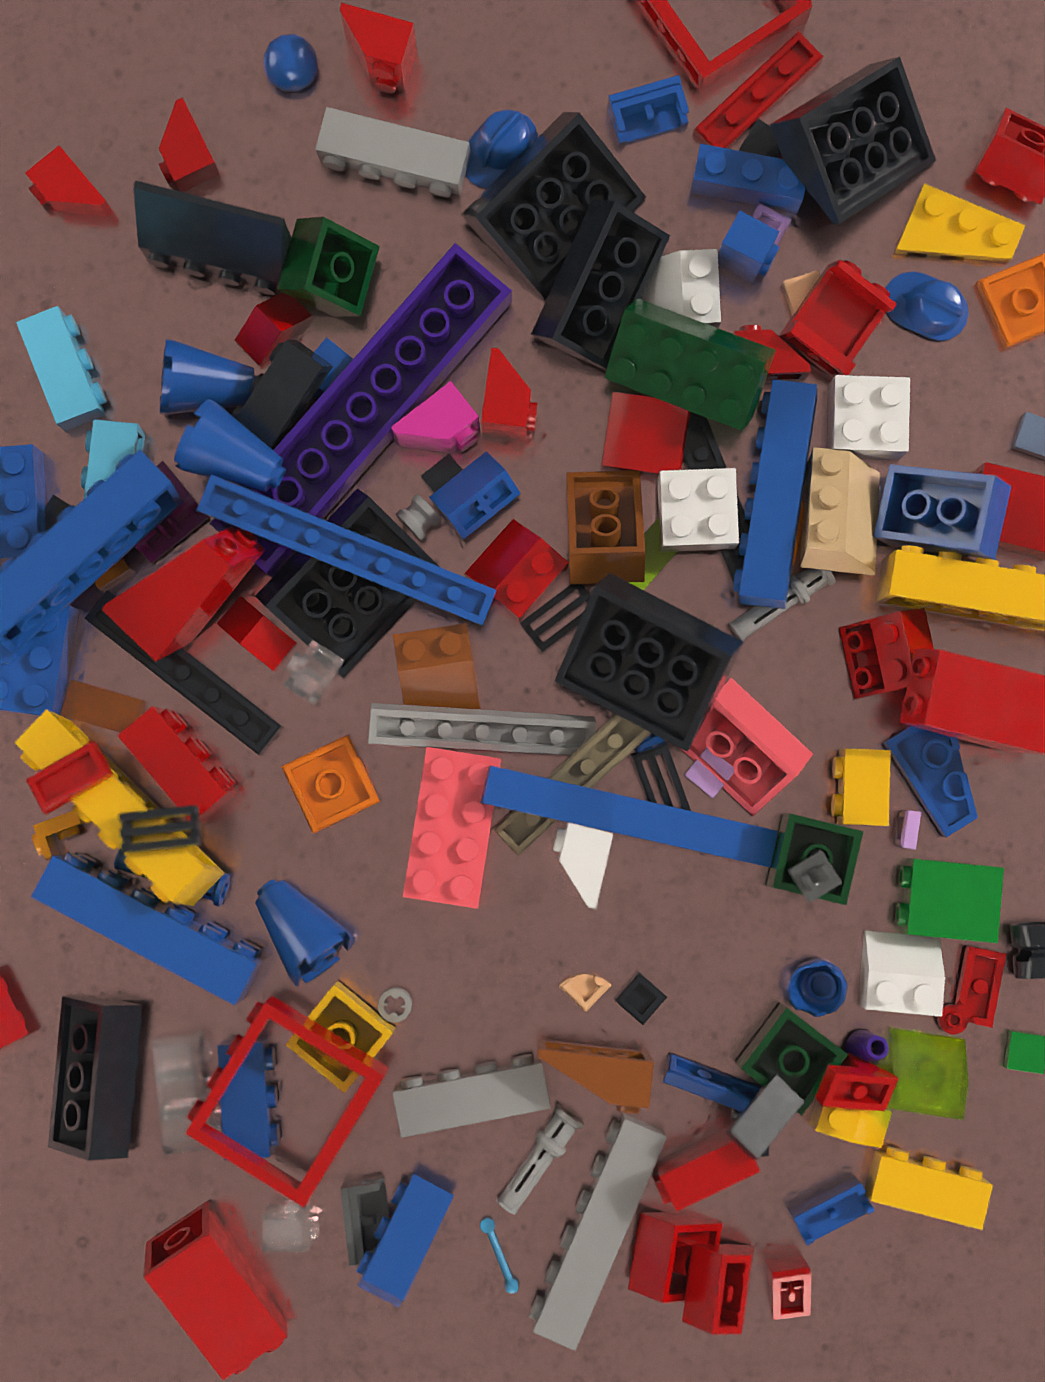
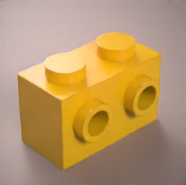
M845 748L839 750V756H834L832 775L833 779H838V794L832 795L831 813L832 816H837V824L889 826L891 750Z

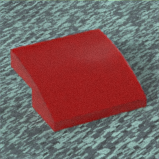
M613 392L602 466L659 474L660 471L681 470L690 411L654 397Z

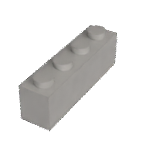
M326 107L315 148L319 160L323 161V165L330 169L343 171L347 167L359 170L358 173L366 178L376 180L380 176L394 179V183L402 187L415 188V185L428 187L431 193L442 197H450L451 193L461 194L471 155L469 142Z
M527 1054L511 1058L512 1064L497 1067L496 1062L492 1061L474 1065V1072L460 1074L459 1069H450L438 1072V1079L423 1081L422 1076H414L400 1080V1086L395 1087L392 1093L401 1138L550 1109L542 1059L534 1060L533 1054Z

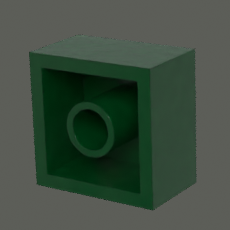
M326 217L296 219L277 290L333 317L361 316L380 246Z
M783 813L766 886L802 895L787 870L818 850H822L842 883L817 899L847 905L864 831L791 813Z
M780 1003L737 1060L736 1064L762 1086L766 1084L771 1076L777 1074L804 1101L797 1110V1113L803 1116L816 1097L828 1065L840 1066L848 1054Z

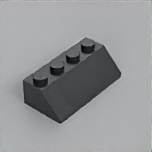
M592 199L531 335L562 352L607 370L624 310L637 298L642 299L671 235L616 201Z
M62 996L48 1139L49 1148L88 1161L128 1158L129 1144L132 1140V1110L136 1099L134 1088L136 1068L139 1064V1034L143 1023L141 1015L142 1005L122 1000Z

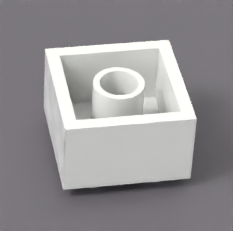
M835 375L828 385L827 449L851 451L857 457L865 459L900 460L909 452L910 378Z
M736 468L660 471L657 478L660 552L735 549L739 544Z

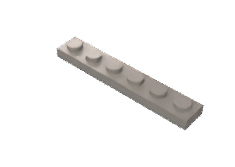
M371 703L368 743L571 755L595 733L596 720L594 716Z

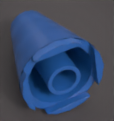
M165 339L161 378L162 396H160L159 414L168 415L194 412L208 399L218 403L222 408L236 407L241 404L245 405L252 394L249 388L257 377L254 375V368L175 340Z
M210 399L204 401L194 413L201 418L193 427L187 425L183 432L174 457V461L178 463L175 466L185 472L208 478L214 475L233 484L262 492H267L270 487L276 489L286 472V469L281 467L283 458L218 403Z
M274 879L270 880L257 891L259 897L255 902L256 907L287 975L295 986H299L300 978L305 983H308L332 967L339 960L336 954L342 946L347 951L352 947L355 939L350 931L285 880L276 882Z

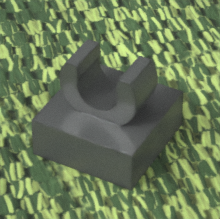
M818 850L787 870L807 903H811L842 883L822 850Z

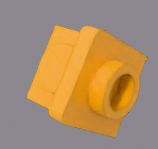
M73 811L33 825L35 834L32 835V840L37 853L40 856L44 855L46 861L51 860L54 855H61L54 835H57L59 841L80 834L79 826L87 823L80 819Z

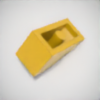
M816 1099L809 1125L817 1132L851 1143L882 1148L892 1111L887 1109L884 1112L823 1107Z

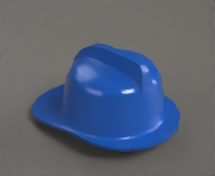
M513 110L494 112L487 117L468 140L471 151L465 175L468 180L480 188H488L538 138L535 124L528 116Z
M912 271L896 276L885 288L890 293L889 298L897 304L893 311L887 312L890 319L900 326L927 338L938 341L949 340L960 334L967 323L969 314L967 301L959 289L951 282Z

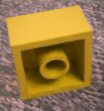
M339 981L331 987L308 1016V1018L371 1057L377 1054L396 1029ZM295 1034L285 1044L343 1093L348 1090L359 1076L355 1071Z

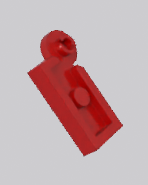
M966 945L955 1004L943 1006L942 1016H937L939 1027L944 1032L959 1034L966 1029L968 1023L989 1028L993 1027L1006 953Z

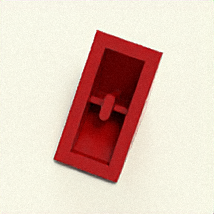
M282 292L254 307L234 341L259 367H262L269 360L274 348L280 342L284 343L286 340H290L313 319V316L296 298Z
M242 596L235 601L217 623L235 641L272 671L276 670L297 645L296 641Z
M796 1255L766 1259L765 1267L773 1320L811 1315V1270L804 1257Z

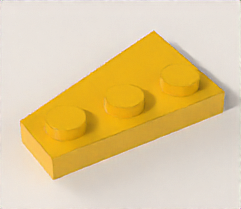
M924 183L894 254L920 253L927 254L926 256L930 257L945 255L963 257L968 260L1008 263L1014 255L1026 225Z

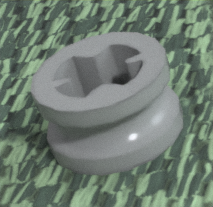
M399 987L389 988L380 996L378 1001V1011L381 1017L392 1023L404 1020L410 1014L412 1008V999L409 993ZM390 995L394 999L401 996L405 1001V1004L401 1006L405 1008L404 1012L398 1014L396 1011L387 1012L385 1006H388L389 1002L385 1001L386 998Z

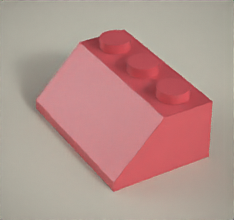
M730 678L721 688L689 750H683L692 760L696 761L698 759L724 784L722 788L752 816L758 813L800 773L813 755L808 748L733 678ZM706 747L713 755L723 758L734 767V773L728 781L700 757Z

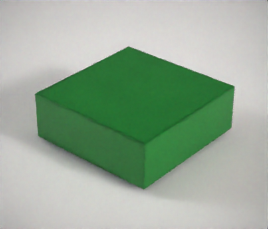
M1008 1030L1004 1068L1044 1074L1045 1035Z

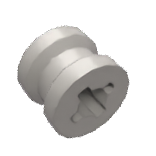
M418 494L411 499L409 507L400 509L395 514L420 541L426 536L427 529L431 526H437L442 521L432 507Z

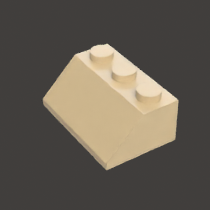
M817 447L812 449L807 464L804 484L800 567L875 575L877 538L874 537L878 519L880 473L851 451Z

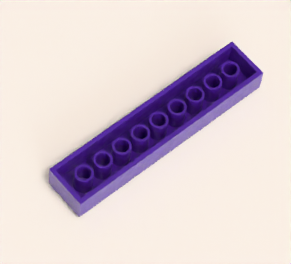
M454 243L273 450L283 458L281 467L286 469L280 485L276 489L270 487L267 492L247 487L243 488L323 520L392 441L394 435L391 427L433 394L512 303V290L459 245ZM216 518L209 523L217 532L233 526ZM254 534L257 537V542L266 549L255 564L272 578L295 550Z

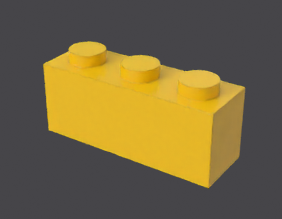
M887 1147L886 1152L874 1150L865 1188V1195L870 1201L980 1230L983 1229L993 1185L982 1177V1171L967 1166H960L959 1171L945 1168L946 1162L924 1156L923 1162L909 1158V1152L894 1147Z

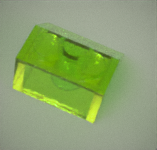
M889 1027L887 1042L889 1051L885 1057L884 1070L894 1074L898 1078V1082L887 1108L964 1120L969 1084L965 1039Z

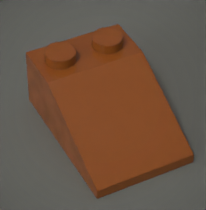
M640 471L567 472L570 584L598 583L609 573L627 582H645V539Z
M467 623L393 634L404 705L481 710Z
M543 1040L537 1041V1056L610 1105H616L617 1111L639 1114L640 1108L649 1109L654 1061L648 1052Z

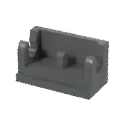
M385 1177L343 1182L340 1188L349 1266L360 1264L366 1250L371 1253L374 1252L379 1242V1239L373 1237L383 1216L389 1218Z

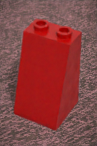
M232 526L201 540L106 603L101 610L156 662L193 642L266 549L257 542V537L253 533Z
M915 649L913 660L910 664L906 695L902 703L900 723L1002 751L1045 755V675L940 649Z
M209 1200L146 1242L143 1278L222 1380H225L232 1374L242 1373L251 1365L253 1360L265 1352L275 1351L281 1346L284 1339L287 1338L285 1316Z

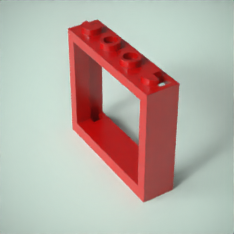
M636 0L700 92L807 22L813 7L812 0H784L789 7L788 10L709 61L667 0Z
M271 995L264 1004L257 1001L246 1019L251 1026L245 1036L238 1033L226 1051V1054L231 1056V1059L224 1069L218 1066L210 1077L206 1086L212 1090L205 1101L198 1099L190 1110L186 1119L192 1123L185 1134L304 1208L383 1080L389 1067ZM269 1019L365 1078L301 1182L206 1123Z

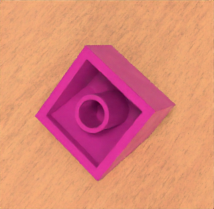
M450 381L394 424L391 429L395 441L400 448L452 454L458 448L461 452L467 450L479 439L476 434L480 432V423L477 413Z

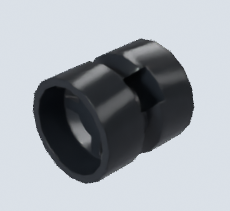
M1045 922L1011 924L1012 946L1018 949V953L1013 956L1014 978L1045 979Z

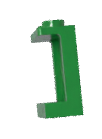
M907 858L906 865H901L899 870V887L904 889L903 901L896 906V925H900L901 933L908 935L998 943L1004 868Z

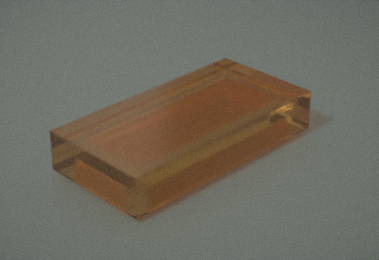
M71 680L60 715L121 733L140 717L145 701Z

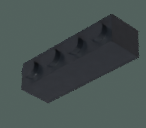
M286 340L284 343L280 342L274 348L269 357L272 363L265 374H259L249 388L252 394L245 405H239L232 414L235 419L272 450L278 446L296 425L333 368L330 363L298 340Z

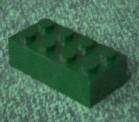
M637 298L624 310L604 378L743 431L754 416L776 350Z

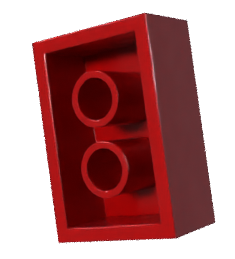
M152 706L117 736L177 807L199 806L200 823H204L237 795L232 788L236 782L222 766L218 768L216 765H212L208 760L212 755L211 752L198 738L195 740L185 733L184 730L188 725L175 710L170 711L168 708L161 709ZM185 816L188 821H191L190 816Z

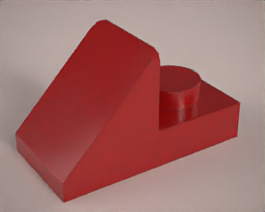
M847 1053L848 1055L840 1066L828 1065L815 1097L823 1107L885 1112L898 1082V1078L894 1074L850 1053Z

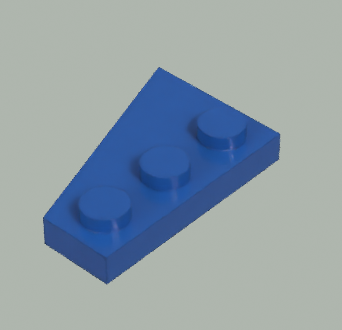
M909 726L883 743L887 750H891L890 755L943 837L947 838L978 818L967 773L964 772L959 752L960 745L957 738Z

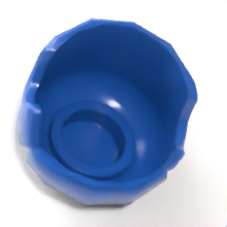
M295 34L280 35L269 43L263 55V68L270 83L285 92H299L309 86L314 80L318 71V60L314 48L305 38Z
M813 959L801 963L791 974L787 994L795 1010H802L813 1017H820L837 1011L845 1002L848 984L838 966L827 960Z

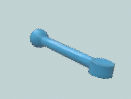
M485 1217L480 1223V1229L482 1232L487 1233L506 1281L504 1285L506 1292L514 1294L519 1290V1283L512 1278L494 1233V1220L490 1217Z

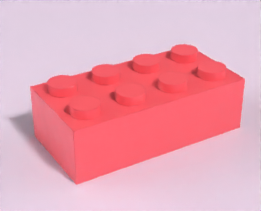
M426 747L403 897L478 909L494 806L481 803L488 767L495 766L500 768L501 758Z

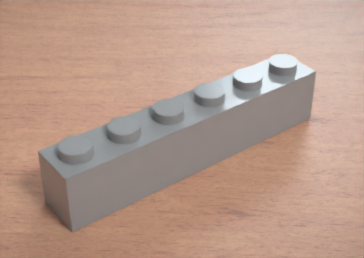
M625 1113L622 1114L620 1121H612L605 1141L610 1143L605 1156H597L591 1169L590 1176L595 1178L589 1192L586 1190L582 1191L577 1201L575 1211L580 1213L574 1227L568 1225L562 1236L559 1246L564 1248L561 1258L559 1262L552 1260L546 1273L544 1282L549 1285L544 1297L537 1295L532 1305L529 1317L534 1319V1333L574 1351L576 1350L667 1139L663 1130Z

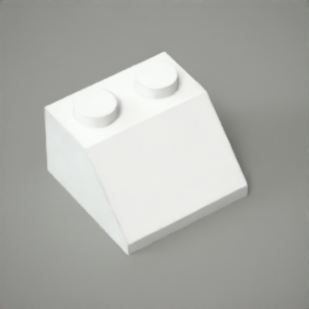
M717 249L681 250L661 256L642 300L719 328L721 324Z
M567 822L565 829L558 828L553 850L559 852L558 859L585 904L590 908L596 909L613 833Z
M864 930L858 1005L868 1010L942 1016L945 974L940 938Z

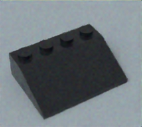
M900 57L865 66L770 124L783 160L834 225L847 220L936 162Z
M563 112L461 215L480 238L542 299H546L592 199L616 201L633 211L646 196L581 113Z
M135 180L133 191L138 247L149 263L163 268H168L169 264L181 266L184 272L198 277H203L205 273L216 275L219 281L229 285L239 286L240 282L254 285L253 288L256 291L264 294L274 295L275 291H279L277 288L291 241V235L284 218Z
M356 489L327 520V522L440 567L383 509L359 489ZM298 551L255 595L267 609L342 678L417 600Z
M609 573L595 585L557 673L555 682L673 745L688 751L723 687L744 642Z

